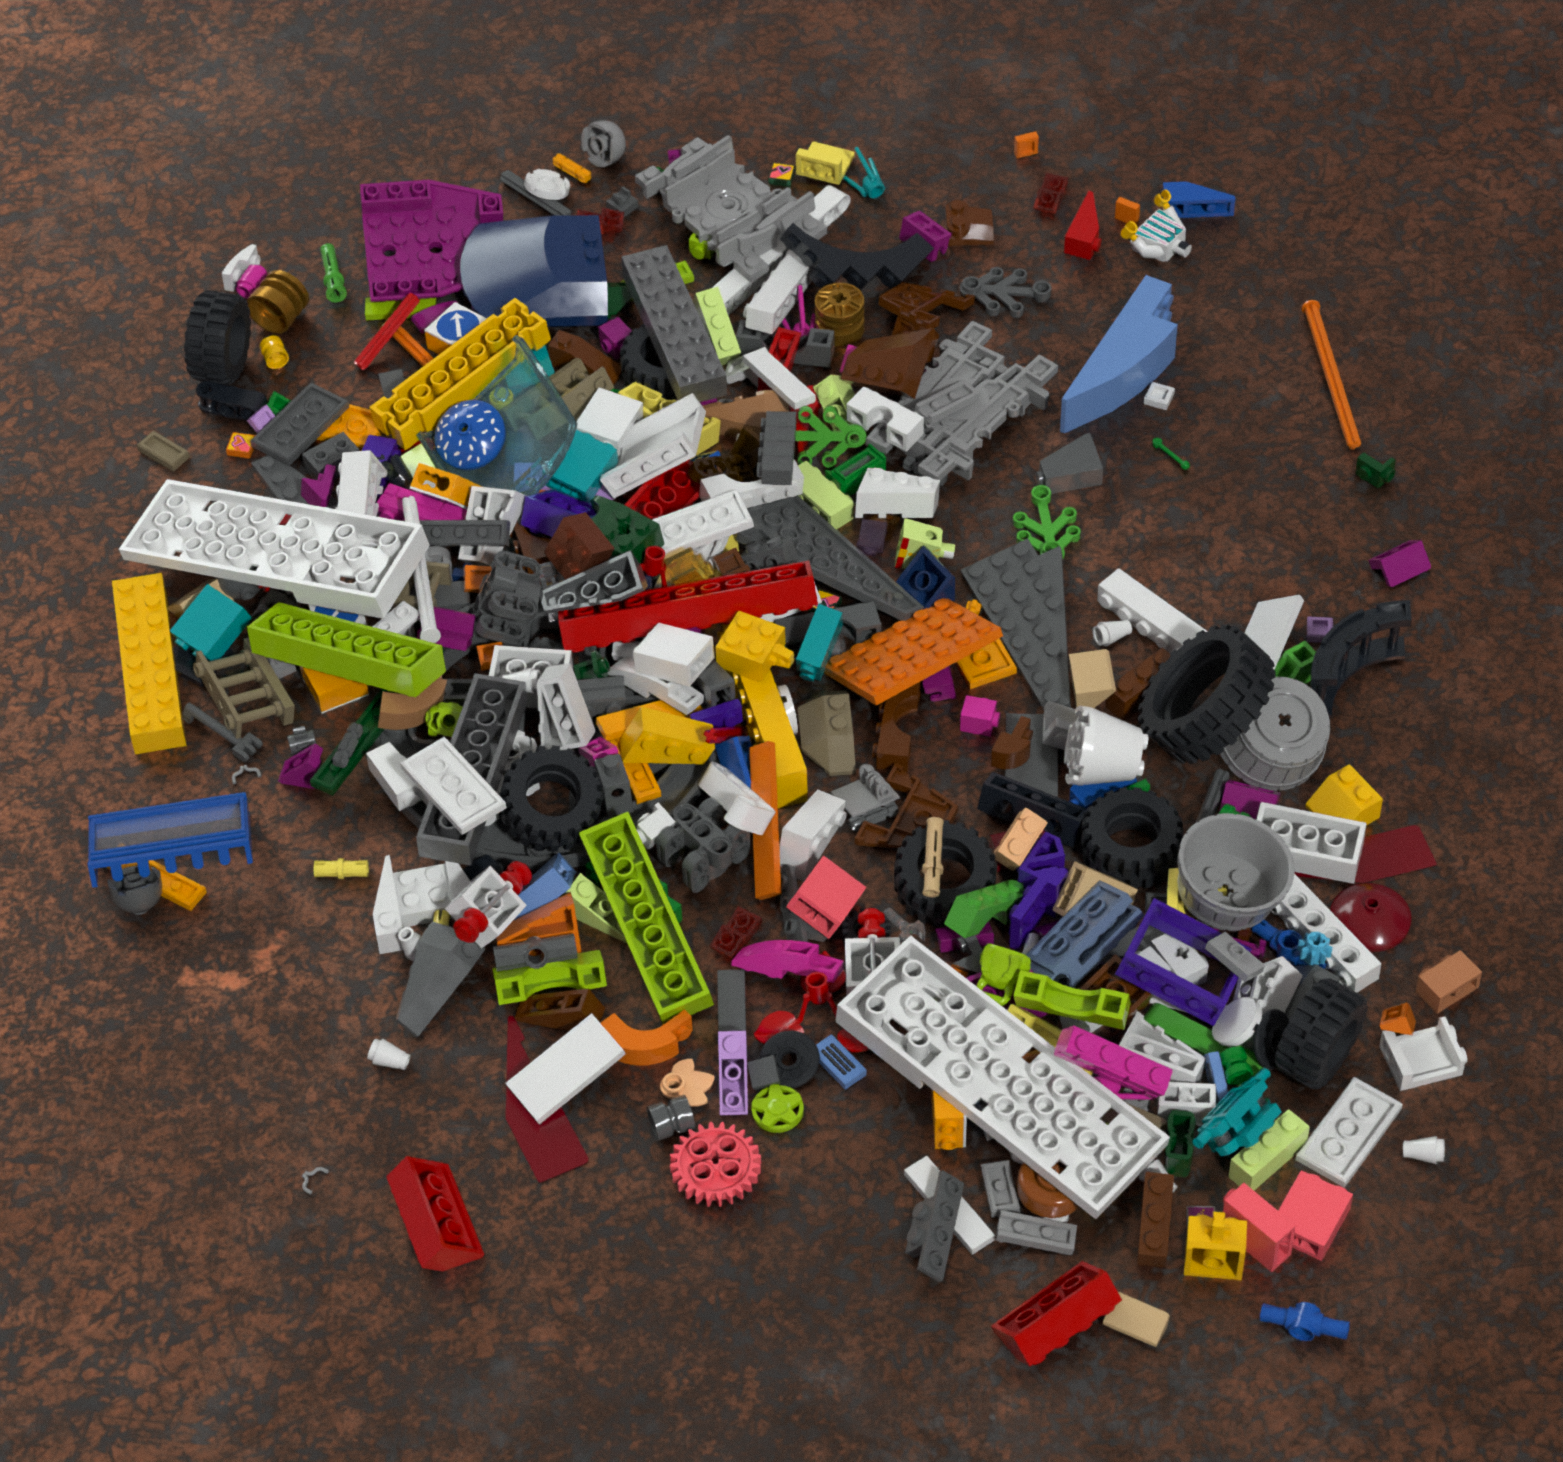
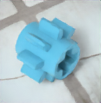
M1320 932L1305 933L1304 940H1299L1297 950L1301 951L1300 959H1303L1310 965L1325 964L1326 957H1331L1333 947L1329 946L1330 938H1327Z

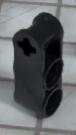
M204 381L196 386V394L200 398L198 407L205 413L247 421L256 411L267 404L266 396L258 391L222 385L211 381Z

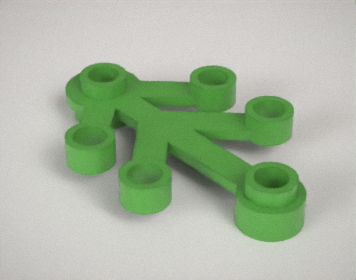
M802 406L798 410L799 420L803 423H809L816 430L796 431L795 441H816L806 451H801L798 454L797 460L799 465L803 463L800 460L802 457H808L809 460L807 462L812 464V458L831 441H840L831 451H826L822 455V464L827 468H831L836 465L837 458L849 447H860L866 441L865 429L858 424L849 425L833 406L824 408L823 419L828 423H834L841 431H831L813 414L809 406ZM803 412L810 413L808 417H803L801 414ZM833 412L834 416L827 417L826 413ZM853 434L859 436L857 439H850V436ZM832 457L833 461L827 462L825 458Z
M1045 485L1035 486L1031 491V501L1038 507L1041 524L1029 518L1024 512H1016L1013 515V525L1019 529L1028 528L1042 536L1045 543L1032 537L1031 533L1026 530H1021L1017 533L1016 543L1025 540L1021 538H1028L1033 548L1040 552V555L1060 546L1064 559V548L1070 542L1079 541L1081 530L1079 527L1072 525L1066 528V533L1058 541H1055L1054 536L1066 524H1072L1076 521L1077 511L1072 507H1066L1062 510V514L1051 523L1048 504L1051 501V490Z

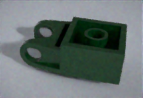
M596 495L590 500L591 508L596 513L591 518L592 521L615 548L608 560L631 550L639 564L644 561L646 548L649 546L662 547L665 544L659 523L621 503Z

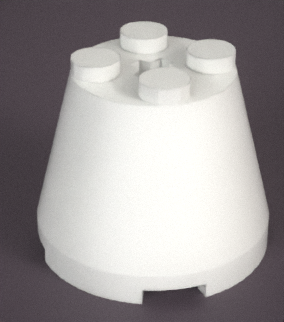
M1078 706L1075 710V715H1078L1073 725L1070 724L1065 746L1064 763L1069 768V774L1065 776L1066 783L1081 786L1134 780L1136 776H1142L1144 771V761L1141 760L1142 751L1147 748L1148 735L1143 734L1141 728L1092 707Z

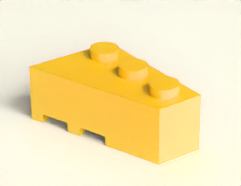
M641 706L620 738L623 763L705 764L715 749V743H706V736L703 733L705 730H711L713 724Z

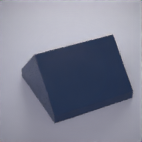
M922 546L896 583L924 606V609L934 606V602L939 599L948 598L955 601V577L926 546Z

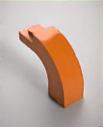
M685 1009L661 1027L653 1030L643 1031L631 1028L615 1013L600 1022L626 1053L618 1061L631 1065H653L673 1058L679 1054L678 1042L686 1040L691 1032H693L692 1016Z

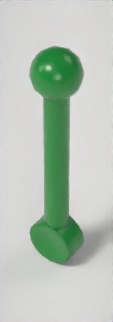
M1160 438L1153 439V447L1162 449L1180 464L1181 469H1189L1190 463L1188 461H1183L1164 446Z

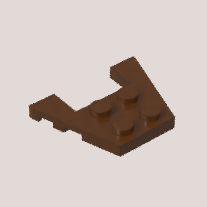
M902 282L880 295L878 305L915 326L926 330L936 328L940 323L939 316L927 312L932 311L940 304L964 311L974 304L975 295L966 294V298L954 296L955 291L946 290L942 293L932 292V287Z
M895 763L886 782L889 783L892 789L907 793L908 796L890 829L864 821L855 836V845L899 848L902 846V841L907 835L912 837V830L919 826L922 829L926 828L927 819L930 817L949 820V824H952L958 813V805L934 788L929 789L921 783V779L914 774L912 776L904 771V767Z

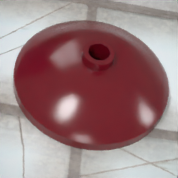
M1359 883L1345 888L1334 898L1330 911L1370 952L1385 951L1397 946L1405 939L1411 926V911L1404 898L1393 889L1376 883Z

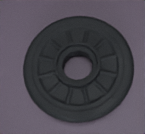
M1279 1009L1266 1011L1262 1015L1260 1024H1256L1253 1035V1050L1256 1060L1263 1068L1268 1070L1277 1069L1275 1054L1278 1050L1279 1041L1283 1036L1282 1034L1289 1023L1287 1015Z
M783 1031L772 1036L764 1044L759 1058L774 1055L781 1080L779 1085L790 1088H797L809 1082L817 1072L820 1061L819 1051L815 1042L806 1034L798 1031ZM793 1053L797 1056V1061L794 1065L786 1066L782 1063L783 1056Z

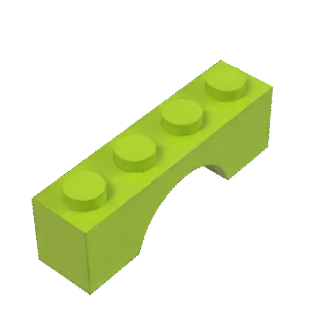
M600 950L577 953L578 958L547 963L539 969H533L528 966L497 971L496 968H492L499 1005L526 1001L532 994L548 988L571 987L580 990L606 987L604 963Z
M1020 970L1014 992L1016 1006L1122 1030L1125 1029L1131 1005L1128 993L1105 988L1092 991L1075 989L1057 983L1048 976Z

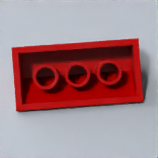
M689 459L645 482L625 503V506L651 520L692 506L700 497V484L694 482L688 475V468L693 462Z
M406 1156L386 1177L421 1268L443 1272L482 1258L485 1254L449 1164Z
M1081 1261L991 1325V1328L1018 1361L1028 1366L1037 1365L1046 1358L1049 1352L1065 1346L1069 1342V1338L1077 1332L1090 1328L1092 1322L1098 1317L1111 1313L1115 1309V1305L1122 1301V1298L1107 1271Z

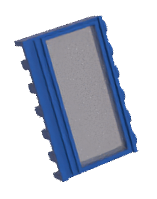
M246 792L88 816V869L92 888L98 887V868L110 867L113 880L121 881L123 879V864L137 862L140 876L148 877L150 875L149 860L164 858L166 871L174 873L177 870L175 856L191 854L193 867L201 869L204 866L202 852L218 850L220 863L228 865L230 863L229 848L241 846L245 847L247 863H253L250 812Z

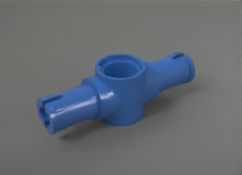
M1265 919L1253 926L1252 932L1270 944L1269 946L1276 951V958L1283 956L1291 965H1310L1303 959H1300L1301 951L1297 950L1302 937L1298 932L1294 930H1278ZM1319 964L1318 966L1325 969L1327 964Z
M1299 1302L1295 1307L1289 1306V1308L1263 1303L1260 1312V1321L1285 1326V1329L1289 1330V1334L1292 1337L1301 1341H1311L1315 1336L1320 1337L1321 1334L1347 1340L1350 1322L1324 1317L1325 1315L1321 1313L1316 1305L1308 1302Z

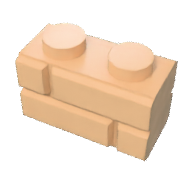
M1024 808L1012 822L1000 841V845L996 847L994 851L995 860L1012 871L1020 867L1047 825V822L1031 810Z

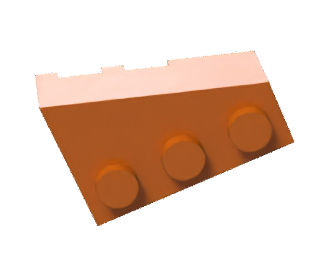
M571 892L512 921L496 938L497 946L524 942L532 936L543 939L574 934L577 953H582ZM533 949L529 952V955L537 956L542 950Z

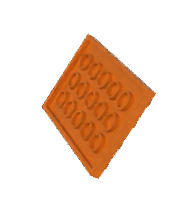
M943 598L935 601L934 606L916 611L908 620L898 621L885 631L875 633L872 638L853 645L846 652L831 657L825 666L824 674L873 704L878 705L1003 637L1001 627L952 600Z

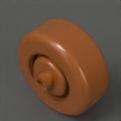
M1058 1161L1052 1169L1061 1174L1067 1166ZM1022 1163L1018 1173L1017 1193L1020 1201L1029 1211L1041 1217L1060 1218L1073 1213L1079 1208L1075 1202L1026 1163Z

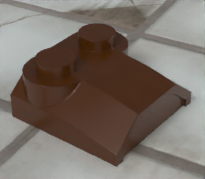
M958 199L947 203L945 207L946 230L952 234L951 238H949L948 246L994 244L991 208L970 207L965 201Z
M1115 954L1080 990L1092 991L1105 988L1128 993L1131 1002L1127 1017L1128 1021L1137 1011L1146 1008L1154 995L1115 975L1122 961Z

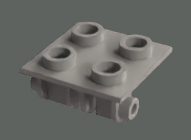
M870 764L860 766V780L831 791L833 796L846 800L845 810L852 817L864 815L870 810L888 805L890 802L900 798L889 783L877 771H874L873 766Z

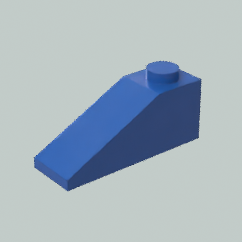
M1186 181L1163 182V190L1166 189L1171 193V200L1168 203L1174 207L1179 218L1234 216L1235 196Z

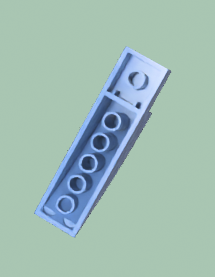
M1147 275L1143 278L1062 397L1060 432H1069L1122 406L1148 387L1175 358L1178 324L1170 322L1172 317L1170 306L1174 297L1171 295L1172 284Z

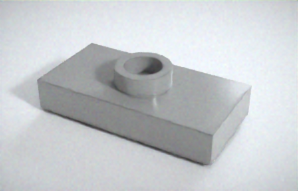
M1226 932L1208 941L1205 947L1207 951L1244 982L1259 975L1265 968L1261 961Z
M1009 1160L981 1164V1173L991 1218L998 1217L1001 1210L1020 1213Z

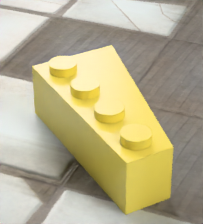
M637 382L618 392L620 395L643 402V419L677 401L675 399L662 398V393ZM705 417L696 456L719 442L721 420L714 417L712 419Z

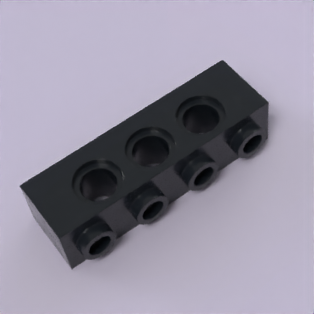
M992 772L983 783L977 807L978 810L1012 824L1018 813L1027 808L1047 822L1044 831L1059 837L1062 845L1074 848L1080 840L1082 820L1087 808L995 772Z

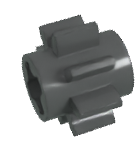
M305 725L292 728L293 734L287 736L291 754L299 753L316 743L313 730L306 731Z

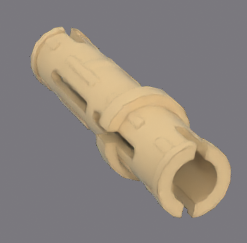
M938 817L927 819L925 863L922 865V873L924 874L923 895L932 898L938 897L940 894V875L943 874L941 852L944 820Z

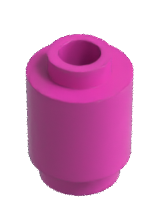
M249 265L237 282L236 291L238 294L248 299L267 276L265 268L261 265Z

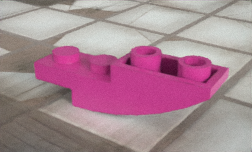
M773 940L743 947L734 957L731 965L745 969V971H754L766 974L771 978L781 979L787 971L795 975L805 976L813 972H822L827 976L828 982L834 983L843 971L844 961L818 954V944L794 940Z

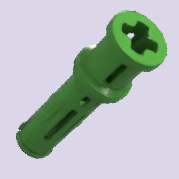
M324 244L321 246L320 252L326 274L323 278L324 285L327 288L326 298L331 302H341L347 296L346 288L343 286L344 276L338 269L334 245Z

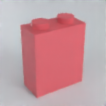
M823 855L789 901L786 908L830 939L867 887Z
M1301 1170L1278 1210L1296 1225L1292 1248L1322 1261L1351 1209L1353 1194L1341 1186L1332 1185L1315 1174H1308Z
M1243 1183L1237 1189L1232 1188L1223 1199L1224 1207L1222 1212L1225 1213V1219L1233 1217L1247 1221L1246 1251L1270 1272H1273L1291 1255L1296 1225L1247 1184Z

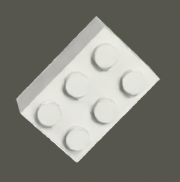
M495 645L489 676L502 678L503 675H509L528 668L540 670L542 675L546 667L571 663L573 668L571 650ZM537 691L535 693H527L528 702L526 707L538 708Z

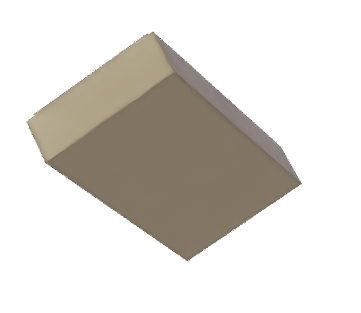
M152 431L137 444L138 451L173 472L190 458L189 451L155 431Z

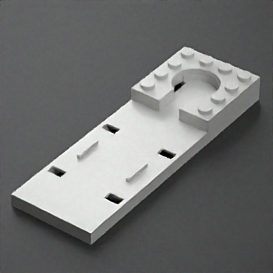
M167 479L125 539L119 551L124 560L291 591L299 603L384 619L430 545L421 524ZM210 501H216L209 506L208 512L204 511ZM286 514L292 515L285 526L279 525ZM175 552H181V553H182V554L180 555V557H178V556H173V555L175 554ZM251 566L258 567L256 571L249 570ZM340 577L356 579V582L346 583L340 581Z
M909 936L837 1005L836 1023L919 1089L924 1084L929 1086L1095 1219L1168 1145L1170 1137L1081 1067L1054 1056V1046L912 936ZM893 1019L906 1029L908 1033L903 1035L896 1031L889 1021ZM1034 1047L1041 1053L1029 1064L1022 1057ZM980 1098L988 1104L981 1112L973 1106ZM1112 1108L1119 1114L1107 1125L1100 1118ZM1058 1161L1067 1166L1061 1174L1052 1169Z

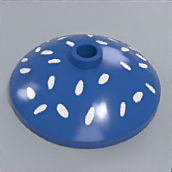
M480 400L459 402L450 407L437 423L434 435L436 450L440 457L453 468L459 470L481 468L495 459L501 451L506 437L505 423L500 413L489 403ZM468 426V429L462 432V428Z

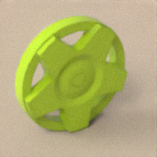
M773 1084L761 1090L753 1098L751 1110L753 1119L760 1128L772 1133L789 1131L799 1124L804 1114V1105L800 1094L794 1089ZM799 1105V1111L796 1116L793 1109ZM756 1111L764 1114L762 1120L758 1117ZM778 1121L786 1123L784 1125L774 1126Z

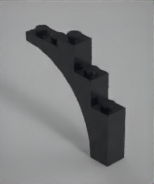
M794 223L786 229L780 238L789 250H792L805 265L813 270L809 278L821 289L826 285L836 283L842 276L849 284L854 285L861 291L876 276L885 286L892 289L904 282L934 249L922 236L916 233L907 241L890 249L876 252L843 250L815 239Z

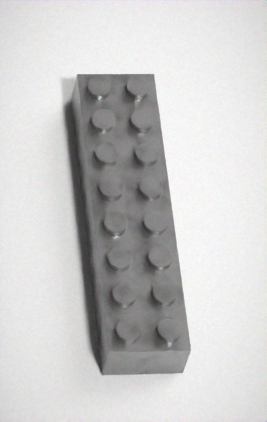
M667 245L622 256L623 278L677 399L680 400L691 393L695 395L699 402L726 396V373Z
M475 673L450 743L497 792L528 702L526 682ZM429 800L416 836L419 857L471 866L486 821L462 835Z

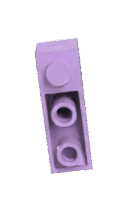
M718 1031L720 1115H748L746 1031Z

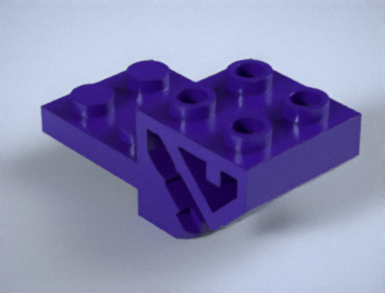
M1046 831L1040 840H1036L1030 850V854L1024 859L1020 867L1017 868L1019 873L1017 881L1023 884L1025 891L1020 904H1015L1009 913L1011 925L1008 930L1010 947L1017 951H1020L1025 944L1027 935L1033 932V929L1036 928L1045 914L1054 918L1057 916L1058 913L1052 909L1068 877V870L1064 867L1065 854L1059 837Z

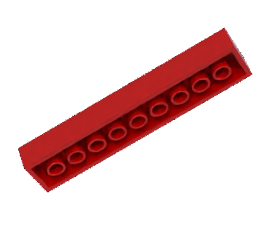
M808 560L644 590L618 602L558 611V620L564 650L580 652L585 647L590 646L602 648L617 641L622 643L633 642L636 638L647 636L658 623L685 630L694 627L706 629L716 623L730 624L738 611L761 618L762 615L770 613L782 615L792 609L800 611L809 610L814 605H818L813 573Z

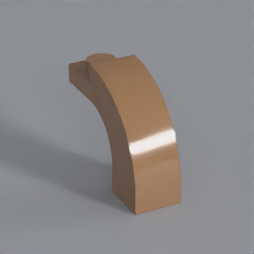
M441 675L417 697L383 692L378 728L403 730L426 723V712L432 706L438 705L444 700L447 680L442 679Z

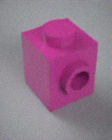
M966 695L960 717V731L991 737L993 727H998L1000 712H996L997 701Z

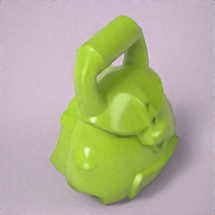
M440 702L438 705L432 706L425 714L428 735L437 736V734L452 737L463 707L456 702Z
M987 944L981 952L979 961L982 975L976 987L983 990L986 985H989L993 988L1004 990V997L983 992L1001 1006L1005 1005L1010 1000L1014 988H1016L1020 970L1030 971V957L1001 946Z

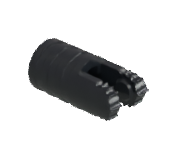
M399 455L391 456V463L389 461L381 462L388 471L387 478L391 484L414 491L410 489L413 477Z

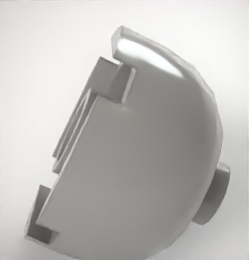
M599 120L590 123L582 131V149L588 152L590 156L588 160L597 167H605L617 162L625 152V136L620 127L614 122Z

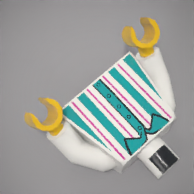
M1166 189L1161 192V195L1158 193L1154 198V203L1159 207H1163V210L1158 209L1139 228L1135 222L1129 221L1121 230V236L1124 239H1131L1130 243L1132 244L1133 251L1138 252L1143 258H1154L1162 262H1167L1175 253L1185 258L1189 255L1192 248L1190 244L1185 242L1186 228L1179 219L1174 207L1169 205L1171 193Z

